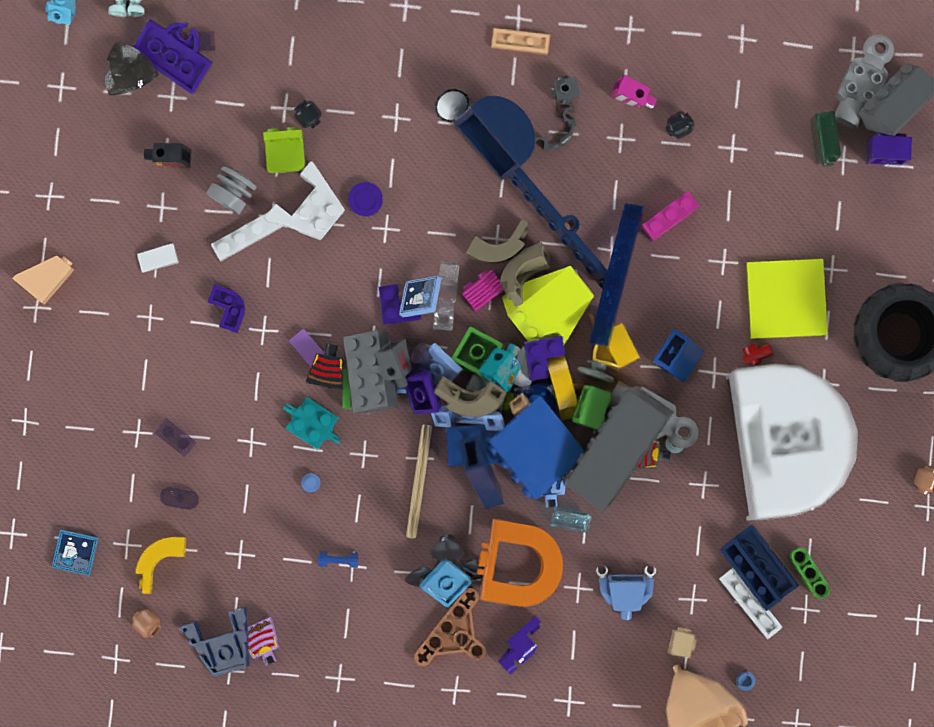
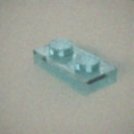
M554 507L550 526L588 533L592 514Z

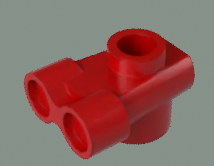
M752 344L742 349L745 363L747 365L751 364V366H756L762 363L761 359L774 355L769 344L758 348L757 344Z

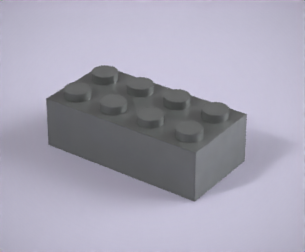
M375 330L343 337L353 413L367 414L398 408L394 380L386 381L375 356L377 351L389 343L388 332Z

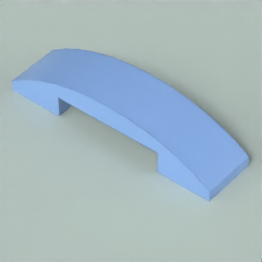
M442 406L439 412L431 413L436 427H453L455 423L485 425L487 430L501 431L505 427L501 413L496 410L484 416L470 417L457 414L445 408L446 406Z

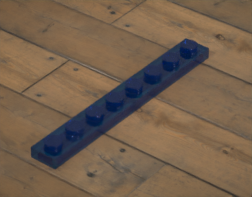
M624 204L590 336V343L610 345L644 206Z

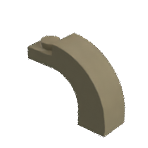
M521 220L511 238L498 245L489 244L475 236L466 251V255L486 264H497L512 259L525 246V243L519 239L526 237L529 231L527 228L528 223Z
M542 242L518 253L503 270L500 283L506 291L507 298L512 300L515 306L523 304L522 288L526 280L533 274L550 268L549 254Z
M443 376L439 380L434 393L448 402L445 408L464 416L479 417L495 411L501 405L506 391L491 381L482 390L467 391Z

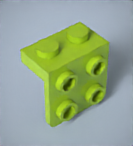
M289 127L287 131H279V129L273 128L268 129V132H263L267 171L269 173L298 172L305 169L302 130H298V127Z

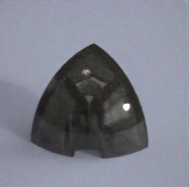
M115 43L112 46L107 57V61L110 62L109 72L105 73V83L109 95H119L134 91L150 83L159 75L152 62L139 50L123 43Z

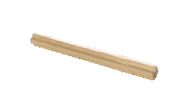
M426 424L422 425L406 532V537L416 538L432 432V426Z

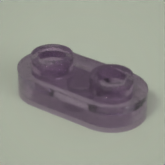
M167 487L160 494L161 502L170 507L191 510L197 507L199 503L198 494L191 490ZM168 493L173 494L172 500L166 498ZM187 496L192 497V502L189 504L185 501Z

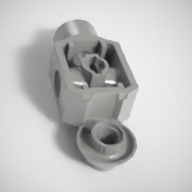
M873 35L865 41L863 46L864 57L852 60L835 97L840 103L833 119L844 126L853 129L858 128L862 119L859 111L877 94L888 78L889 73L883 65L892 59L894 45L884 35ZM881 45L884 52L878 53L875 50V46Z
M618 381L611 393V403L609 406L613 408L618 403L620 404L619 398L621 394L631 387ZM641 387L642 390L674 411L655 440L667 435L670 443L675 447L688 448L697 441L699 435L696 423L687 417H677L674 404ZM680 427H685L688 430L686 438L679 436L678 430Z

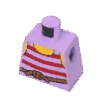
M269 617L248 627L249 653L253 659L262 656L266 666L276 662L272 650L279 648L273 619Z

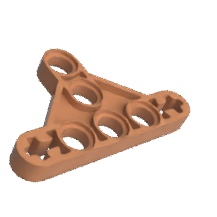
M467 588L459 596L416 651L414 660L417 665L427 666L436 655L465 652L475 660L484 657L486 653L485 646L475 638L471 609L479 600V593L476 589ZM473 591L475 592L474 597L476 599L474 601L470 600L467 605H470V608L467 609L459 601L460 599L465 601L467 599L465 594ZM456 606H461L464 609L462 617L454 616L453 609ZM445 621L452 624V630L448 633L443 632L441 629V625ZM460 633L466 634L468 638L467 642L463 645L459 644L456 640L457 635ZM438 637L441 641L440 645L437 648L431 647L429 644L430 638ZM425 645H427V647L430 650L435 651L433 655H431L430 652L428 653V655L426 656V658L428 659L427 662L418 661V654H424V652L427 650L423 648ZM476 645L481 646L483 649V653L480 656H474L471 652L472 648Z

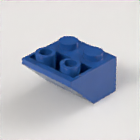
M673 329L652 363L684 383L705 351L691 339Z

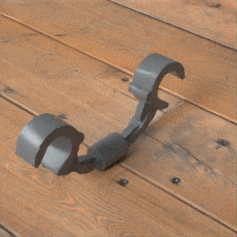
M568 107L563 112V122H567L571 129L568 135L565 134L559 139L560 143L552 145L547 143L546 137L540 136L535 138V143L539 140L544 143V151L564 146L570 140L574 133L573 128L576 126V119H568L566 113L568 111L576 112L575 108Z

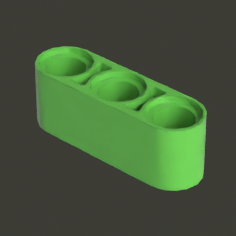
M793 549L789 554V559L804 584L814 597L825 598L829 594L830 588L814 561L805 549ZM798 551L804 555L801 562H797L794 558L795 553ZM809 567L814 571V575L810 579L805 576V570ZM818 584L824 586V592L821 595H818L815 591Z

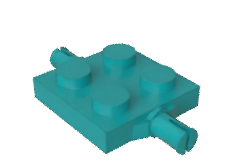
M306 397L302 405L297 409L288 403L284 406L283 410L292 415L286 430L316 450L327 439H330L337 445L342 439L333 433V427L339 417L310 398Z

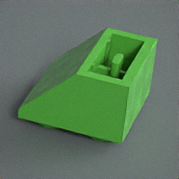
M584 385L572 422L585 428L598 430L605 421L604 414L606 408L611 403V393L590 385Z

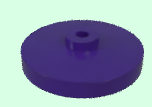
M362 182L351 189L348 201L354 213L359 216L368 217L380 210L383 196L376 185Z

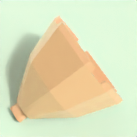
M679 664L673 667L675 675L666 707L669 727H738L739 725L745 727L748 724L743 706L719 683L687 670H682Z

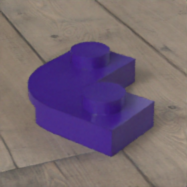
M214 284L208 303L225 309L219 327L238 334L245 315L244 301L236 292Z

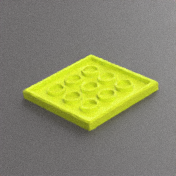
M823 259L746 263L750 339L828 335Z

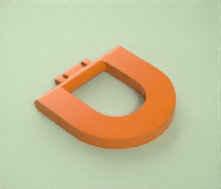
M492 519L489 544H481V548H486L487 551H480L478 566L484 567V570L477 569V574L483 575L480 600L522 607L533 606L543 602L556 590L562 577L563 559L556 541L547 532L538 527ZM499 541L525 545L536 551L540 558L541 569L538 577L532 583L519 586L492 581Z

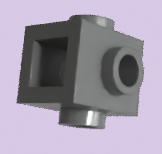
M568 76L556 78L557 81H554L553 87H551V94L553 99L556 98L557 103L561 102L562 105H566L580 98L576 77L568 78Z

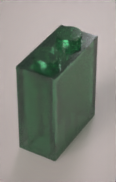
M835 111L815 113L810 122L816 163L822 164V167L832 166L841 157Z

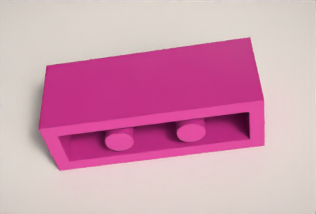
M687 191L645 222L641 229L650 241L654 242L699 208V204L690 192Z

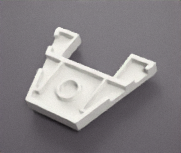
M311 161L300 176L314 186V190L292 216L275 204L265 216V219L322 240L345 209L315 164Z

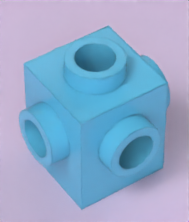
M76 0L47 1L45 12H48V20L70 25L75 16Z

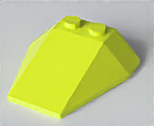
M568 266L525 282L522 288L523 304L515 306L513 301L507 298L506 294L502 297L508 317L527 341L563 336V343L565 345L594 298V294L575 270Z

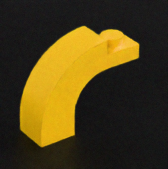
M565 356L547 358L549 376L561 421L573 418L578 403Z
M164 538L153 543L144 551L138 561L135 573L143 574V578L139 580V589H142V594H152L153 572L160 560L169 556L185 557L187 538Z

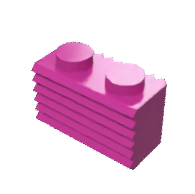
M487 270L483 271L477 276L479 278L478 281L474 284L469 282L462 288L464 291L461 295L475 312L504 291L500 279L493 270L489 272Z

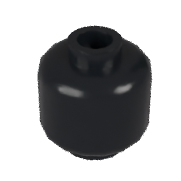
M304 100L294 108V118L303 128L311 127L313 129L321 122L319 118L322 116V112L313 101Z
M679 111L667 119L668 126L665 129L670 137L674 135L676 139H681L692 133L695 124L688 112Z

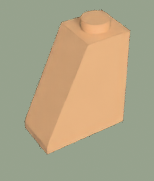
M55 256L15 275L12 279L45 305L74 271L70 267L73 263L64 256L62 259Z

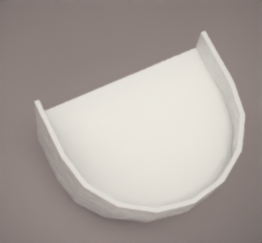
M781 365L735 370L726 376V380H730L749 516H746L747 520L800 513L822 505L844 486L857 459L858 429L849 404L827 380L801 367Z

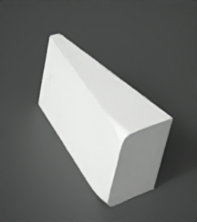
M173 243L137 254L142 273L179 263Z

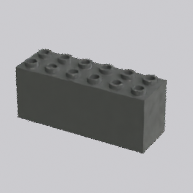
M638 386L628 388L621 394L619 398L620 404L618 403L611 409L608 414L610 419L602 423L598 429L600 434L592 438L587 445L589 450L582 453L576 462L579 465L572 469L566 477L568 479L567 487L603 512L612 505L674 413L673 410Z

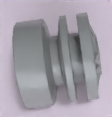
M223 166L221 171L227 176L224 177L217 174V178L222 182L221 186L212 183L206 194L222 206L240 215L246 206L241 196L251 198L252 195L246 191V188L255 192L257 187L239 171Z

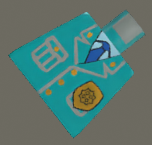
M511 343L506 351L495 348L481 366L479 372L488 382H493L506 391V393H509L521 368V364L515 358L520 349Z

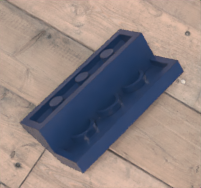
M753 523L719 549L765 611H768L779 603L783 597L799 587V584Z

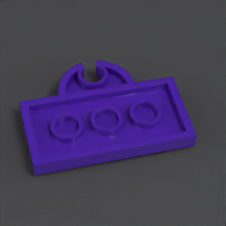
M152 19L148 20L130 52L189 93L195 94L213 64L211 60L198 52L200 47L198 31L195 27L192 28L187 39L182 36L183 28L188 26L187 22H177L165 29Z

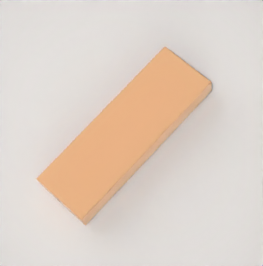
M494 28L491 48L548 55L550 35Z

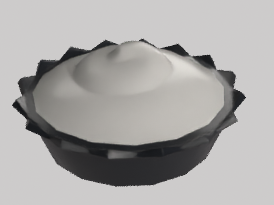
M454 88L443 91L437 97V101L434 104L437 117L449 123L455 121L470 107V99L463 90Z

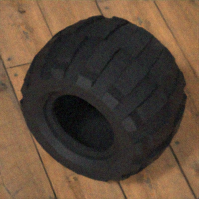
M896 283L879 289L869 296L861 305L853 325L855 348H857L863 363L871 368L876 375L884 379L894 380L895 382L918 380L933 373L934 293L920 285ZM893 313H904L911 316L920 328L921 338L917 348L905 356H894L887 353L878 341L877 333L881 321Z

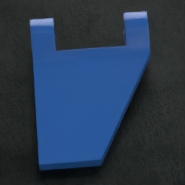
M320 552L317 561H319V566L327 567V563L350 564V568H358V553H351L350 557L328 556V552Z

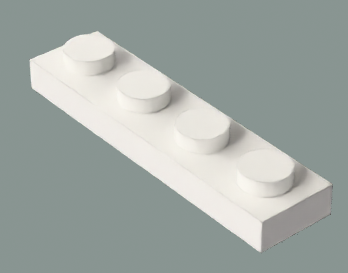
M267 212L212 243L211 246L219 260L223 261L284 226L273 221H267L265 219V216L269 213Z
M733 567L719 578L766 639H769L783 628L769 610H764Z

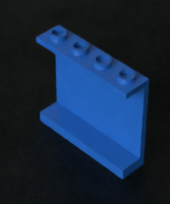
M533 394L528 399L530 404L492 439L485 438L483 441L487 444L486 449L489 453L496 455L499 459L497 461L504 470L507 469L509 471L510 479L515 484L521 486L523 495L528 499L537 500L576 464L579 457L585 451L540 395Z

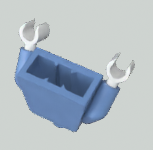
M605 566L606 572L604 574H600L597 567L596 572L600 577L601 595L607 604L613 605L614 611H621V619H632V611H640L642 605H645L652 596L654 586L652 576L656 574L655 567H653L652 574L647 572L648 566H646L643 570L644 575H608V578H606L608 574L607 567Z

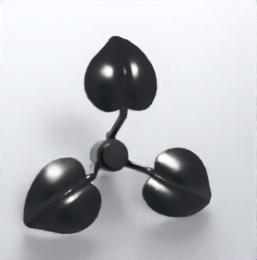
M442 535L439 538V542L431 549L430 555L436 560L434 569L439 565V561L457 560L461 570L471 576L473 580L483 578L482 574H477V569L484 570V567L478 566L479 559L468 560L465 564L461 562L460 558L463 556V549L455 542L454 536ZM428 567L418 568L405 578V582L412 586L420 587L419 584L433 570H430Z

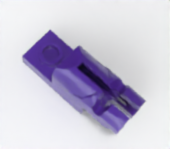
M536 616L507 641L512 648H508L502 658L498 660L510 675L517 669L514 660L523 664L536 651L537 646L527 636L529 632L533 635L540 628L538 624L541 621Z

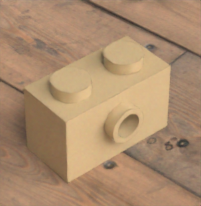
M678 627L677 631L672 630L668 653L690 658L691 651H694L696 645L695 635L690 634L691 630Z

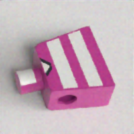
M626 75L616 80L610 93V97L635 108H640L643 105L653 108L657 101V98L649 95V87Z

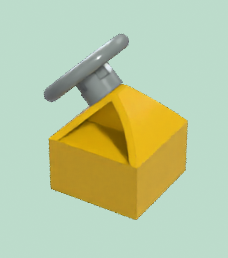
M623 323L601 333L594 346L591 369L578 367L577 371L580 374L599 381L613 383L614 378L604 374L606 367L618 370L640 358Z

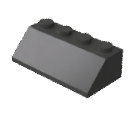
M906 63L859 111L866 129L895 136L934 96V78L922 67Z

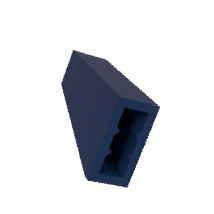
M479 436L461 440L460 447L465 473L485 509L504 504L501 487Z

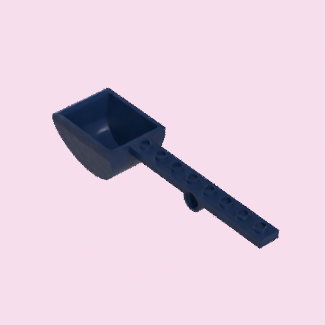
M487 96L476 101L454 121L455 126L501 180L507 176L510 177L511 183L521 190L528 202L532 203L538 215L548 222L549 228L560 236L561 242L571 249L573 256L583 263L585 270L590 275L594 276L599 287L606 292L615 288L619 283L576 234L580 226L578 218L574 215L562 217L521 169L520 166L529 159L535 146L534 128L527 114L516 103L504 97ZM565 222L569 224L570 230L565 227Z

